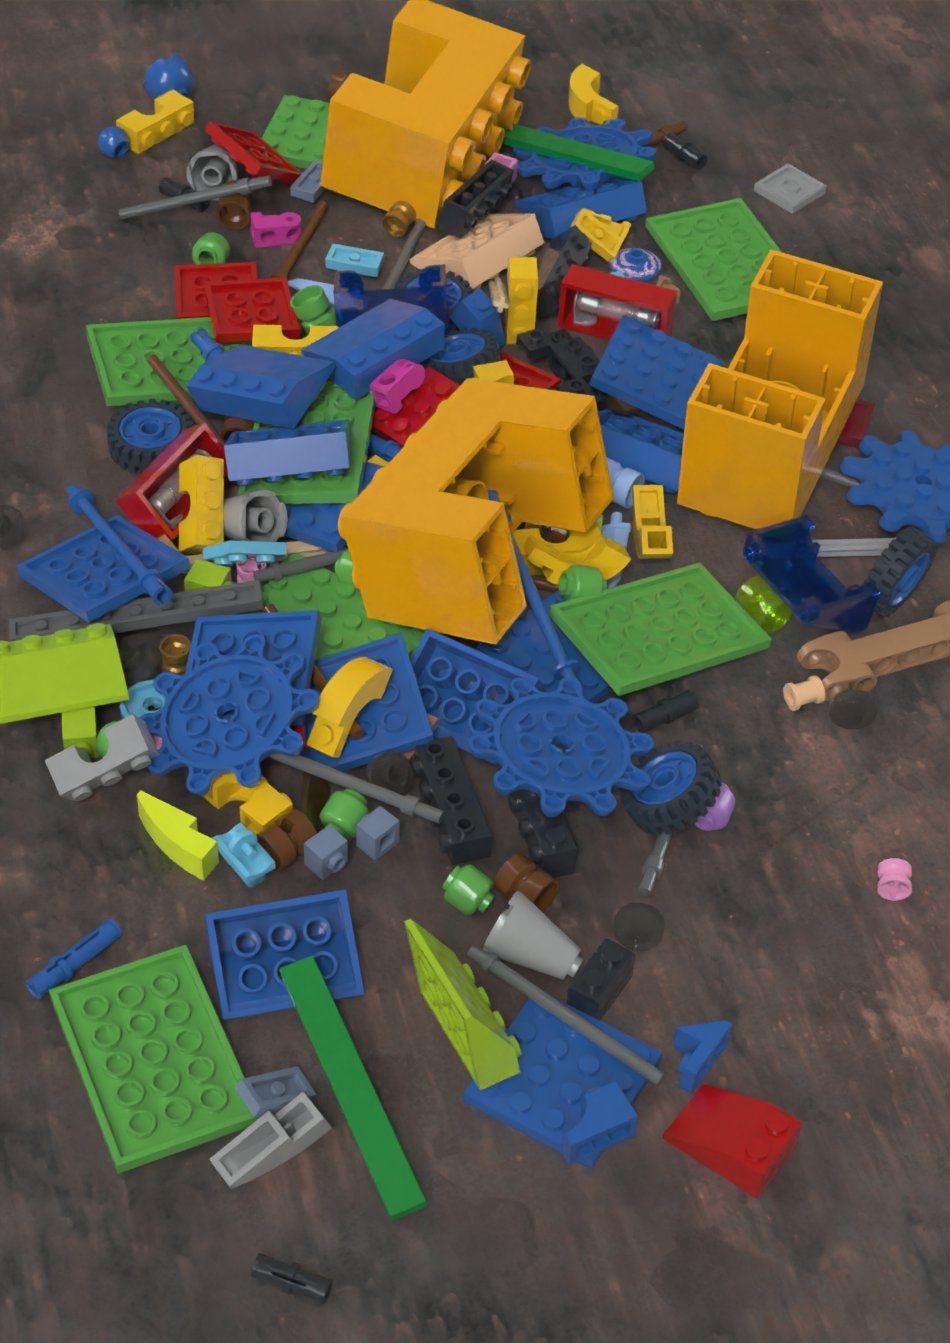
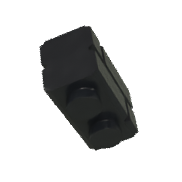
M604 939L597 948V952L591 956L568 987L566 1004L600 1021L633 977V965L636 955L612 940Z

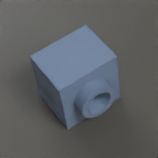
M379 806L372 813L365 814L361 821L356 824V846L376 861L399 842L400 821L383 807Z
M330 825L304 843V864L322 880L332 873L339 872L348 862V840Z

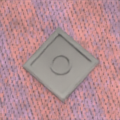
M787 163L755 183L754 192L794 214L824 195L827 186Z

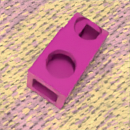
M261 212L250 213V232L255 248L295 243L301 233V217L293 212L262 216Z
M399 359L390 365L369 384L376 406L396 414L403 407L401 400L412 389H417L422 385L425 379V369L422 365L406 359Z

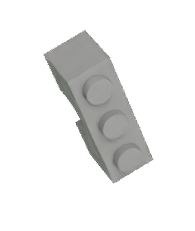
M132 714L103 729L107 736L109 747L106 755L97 762L92 763L86 750L75 745L46 759V765L59 795L72 801H81L90 797L93 794L92 790L97 787L117 783L122 779V774L132 769L137 771L149 766L151 759L160 754L145 721Z

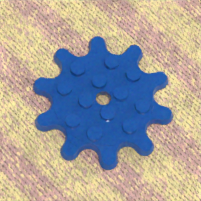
M574 118L569 121V127L565 129L554 130L548 127L535 129L654 161L656 157L655 148L642 147L650 142L651 131H623L625 127L623 119H611L603 125H590L585 118ZM517 146L513 147V152L518 159H527L518 163L516 169L519 175L523 177L542 175V182L549 189L557 188L561 184L568 182L571 185L582 184L585 189L594 190L599 186L600 182L608 181L609 177L628 180L627 178L606 173L599 168L594 170L581 163L576 165L572 164L570 160L555 159V156L552 155L547 157L536 154L534 150L530 152L528 149L522 150Z
M903 431L898 436L897 443L894 445L886 444L874 436H865L859 442L858 448L867 458L847 456L839 464V469L842 473L855 477L861 482V484L852 486L847 492V500L856 505L868 504L878 507L883 514L879 519V525L884 530L894 532L904 525H912L918 527L938 544H943L946 540V530L950 529V443L937 449L927 447L919 441L918 436L912 431Z
M253 634L243 641L238 652L229 656L221 655L216 645L212 642L201 643L194 650L196 665L191 672L181 676L172 672L159 674L154 679L153 686L158 693L165 696V704L160 710L144 714L140 717L145 721L151 737H161L163 742L158 750L160 755L151 759V764L148 766L149 770L158 776H165L174 769L187 767L189 769V776L186 780V787L191 793L198 796L208 793L213 782L224 774H235L239 784L246 788L258 786L261 781V769L259 766L262 760L274 753H281L292 757L301 752L303 739L300 734L290 729V725L297 717L313 713L319 706L320 699L315 690H296L291 686L293 680L304 670L305 659L303 655L299 652H290L277 661L266 660L264 658L266 650L265 638L262 635ZM235 710L231 721L228 722L227 719H221L225 712Z
M570 677L561 679L557 690L551 693L539 691L525 678H515L510 682L509 686L511 696L514 699L512 703L499 704L489 699H482L475 705L477 718L489 725L493 731L489 734H478L470 737L468 747L471 755L480 759L494 760L503 767L493 777L494 788L499 794L509 795L520 789L530 790L541 798L542 812L548 817L559 816L564 811L568 801H581L586 803L597 815L608 816L617 805L611 789L624 788L639 793L649 786L650 776L645 771L634 766L630 758L647 755L653 749L654 741L645 733L628 732L620 726L619 721L628 712L627 704L620 699L610 698L600 704L591 703L582 695V684L577 679ZM554 744H562L566 749L565 753H562L563 750L557 748Z

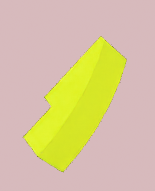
M140 790L137 794L138 811L146 831L171 860L187 872L204 881L219 863L217 841L198 832L196 817Z

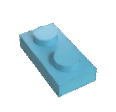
M332 244L325 259V268L377 277L384 263V253Z

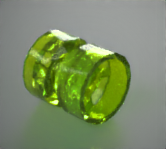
M757 575L747 580L739 588L735 596V600L766 633H772L781 628L793 613V606L782 593L778 592L769 579L763 575Z

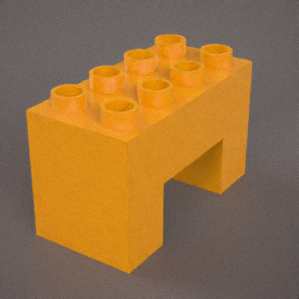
M409 0L393 20L384 84L351 73L330 99L320 186L388 212L395 202L406 201L415 209V222L421 219L425 222L426 226L435 228L440 220L444 200L486 164L485 155L491 157L494 152H499L504 139L505 129L512 130L513 124H518L523 102L513 99L515 88L520 90L523 88L531 68V60L521 57L525 35L428 0Z
M770 249L751 284L744 339L728 368L708 363L687 402L677 504L700 511L707 516L719 517L756 529L766 535H775L790 540L864 386L883 286L882 281Z
M467 378L448 399L441 401L434 415L417 433H412L408 437L405 446L385 467L378 469L371 483L353 502L347 503L340 512L338 531L341 538L347 542L353 564V585L357 590H360L367 618L423 630L430 629L438 633L496 645L527 607L511 533L522 522L586 533L614 499L595 396ZM488 490H496L501 502L489 500ZM506 510L511 515L510 523H508Z

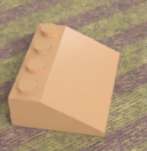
M488 214L484 221L478 222L474 230L467 232L462 238L447 235L410 258L409 261L411 265L422 269L425 273L427 268H433L434 272H437L438 268L444 269V274H447L449 271L455 272V277L461 275L463 281L467 280L470 283V287L475 291L481 288V283L498 277L500 271L508 268V257L530 256L536 252L535 249L544 244V240L535 214Z

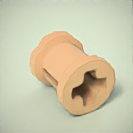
M816 675L810 676L807 681L801 683H786L783 688L784 699L792 711L799 710L805 704L812 702L819 704L825 701L824 686Z

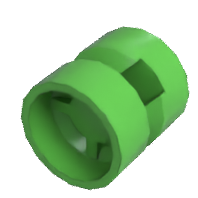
M312 285L301 289L290 301V305L297 318L303 320L301 325L307 336L310 333V326H338L340 322L333 306L329 304V299L323 288L319 285Z

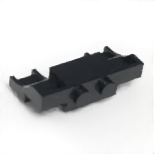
M542 327L517 335L516 343L517 345H523L528 352L527 357L529 359L549 357L548 367L556 377L561 379V384H557L556 391L595 396L597 409L600 411L607 409V393L589 385L600 361L594 355L591 347L586 345L580 336L572 338L566 329L546 334Z

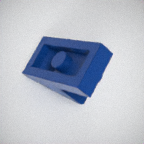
M724 1020L676 1028L673 1048L684 1054L678 1067V1071L681 1072L679 1088L690 1094L694 1092L728 1045L732 1023Z

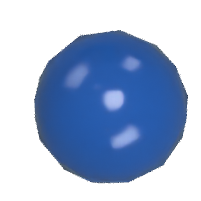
M109 126L103 129L98 136V147L101 153L108 158L118 159L124 156L129 149L130 139L126 131L120 127Z

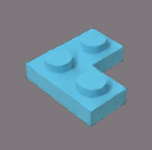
M230 540L203 548V560H213L214 564L221 566H231L233 563L247 562V558H256V563H274L276 557L286 555V542Z

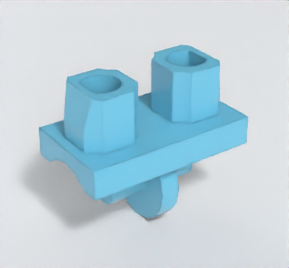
M241 822L235 825L229 832L212 838L218 843L219 853L249 888L263 882L266 879V873L275 869V861L257 842L255 833L247 830Z

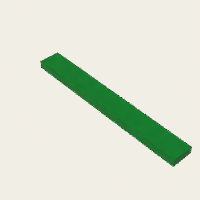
M513 124L512 130L505 129L502 142L503 145L517 146L519 149H528L530 152L534 150L536 154L547 157L552 155L555 156V159L570 160L572 164L576 165L581 163L594 170L599 168L606 173L634 181L642 180L654 170L653 161Z
M313 955L279 968L281 978L391 1222L427 1207L422 1191Z

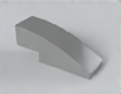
M302 1092L275 1115L267 1111L209 1160L229 1187L233 1189L291 1159L330 1131L332 1127L307 1095Z

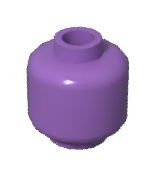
M723 782L722 786L719 787L721 790L719 797H714L716 800L713 807L706 806L708 813L704 817L701 815L696 816L698 822L695 825L702 830L722 829L730 820L736 800L730 788Z

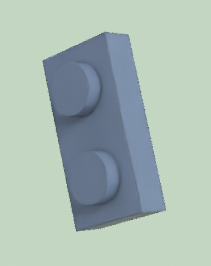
M314 160L290 187L291 196L312 203L317 200L326 189L320 186L323 162Z
M298 1066L243 1078L235 1088L254 1118L264 1115L267 1111L271 1113L280 1111L302 1092L311 1101L317 1095Z

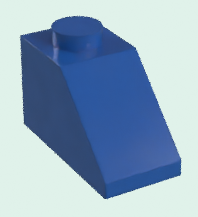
M481 288L463 299L449 317L459 329L467 328V331H469L471 328H477V330L485 329L486 332H492L496 336L499 349L506 343L500 314Z

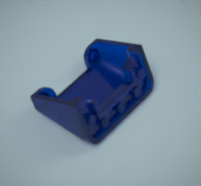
M445 264L430 265L422 269L419 274V287L364 291V282L359 273L350 270L335 271L333 295L336 326L341 327L385 301L393 299L427 308L445 323L444 336L449 330Z
M807 515L748 532L743 548L744 559L805 625L835 632L844 631L852 635L867 629L880 591L872 582L861 586L855 584L846 588L817 557L821 545L818 542L813 543L810 530L815 528V523Z

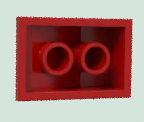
M703 1084L665 1131L662 1139L758 1199L796 1148L802 1122L772 1103Z

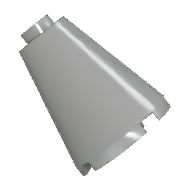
M214 144L197 152L191 158L186 170L187 180L194 191L223 186L229 181L238 180L239 162L233 160L228 155L229 151L226 148Z
M262 489L224 499V536L234 541L276 542L279 537L284 536L287 528L288 518L284 503L278 500L276 497L278 495L275 492Z
M516 891L508 902L510 905L509 909L501 913L483 945V950L489 954H497L501 960L564 980L567 974L574 977L584 960L578 956L581 949L523 893Z

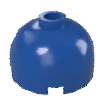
M171 54L172 58L168 60L162 57L154 62L145 72L144 78L146 82L145 84L142 83V87L153 100L172 89L186 98L188 97L193 86V74L180 55Z

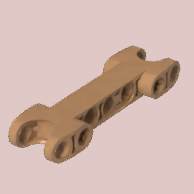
M950 600L937 606L930 619L859 639L851 640L844 631L823 635L802 646L798 651L797 660L803 668L823 669L830 672L828 676L821 680L825 690V700L836 701L865 694L874 688L879 676L950 656Z

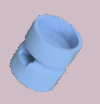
M607 458L614 496L612 502L629 509L633 506V485H644L645 476L629 467L624 469L620 463Z

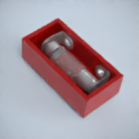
M572 264L561 282L558 327L610 341L624 314L671 336L677 291Z
M205 422L184 430L115 500L135 526L155 538L165 534L172 541L179 534V522L185 520L188 516L191 504L190 495L179 493L180 463L195 455L224 459V485L229 481L225 449Z

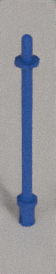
M69 485L67 493L70 496L68 500L70 508L75 513H85L139 577L138 586L142 592L149 594L157 605H160V601L162 605L167 604L172 598V591L163 582L160 572L155 569H148L94 507L95 496L89 489H79L76 485Z
M489 489V500L501 502L498 492L494 489ZM506 510L508 523H510L511 515ZM511 533L523 590L557 664L552 674L555 679L559 680L566 677L577 679L576 673L579 671L580 664L577 660L568 659Z

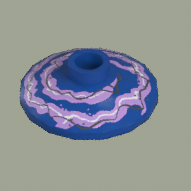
M626 248L619 250L616 257L609 261V269L611 272L622 271L628 279L649 282L660 274L662 263L655 254L648 250Z

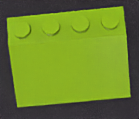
M95 623L79 630L62 629L51 635H29L22 640L12 642L0 641V724L129 700L111 624Z
M412 919L404 921L420 992L479 1090L481 1091L520 1073L517 1057L522 1054L519 1044L513 1035L508 1037L504 1032L506 1028L497 1010L494 1012L490 1010L489 998L482 986L479 988L475 986V978L467 963L461 964L451 949Z

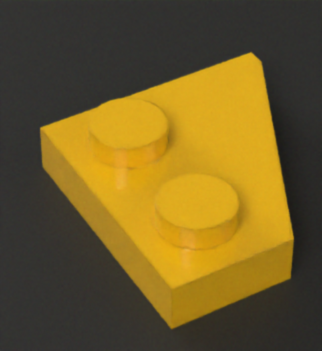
M582 208L576 214L570 228L576 225L587 235L592 243L591 249L609 262L616 257L632 224L627 221L619 224L611 221L610 216L599 215L594 211Z

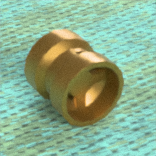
M406 201L395 202L382 220V227L385 232L392 237L403 236L416 218L415 209Z
M173 634L163 638L160 642L162 672H172L180 676L185 675L191 642L186 636Z

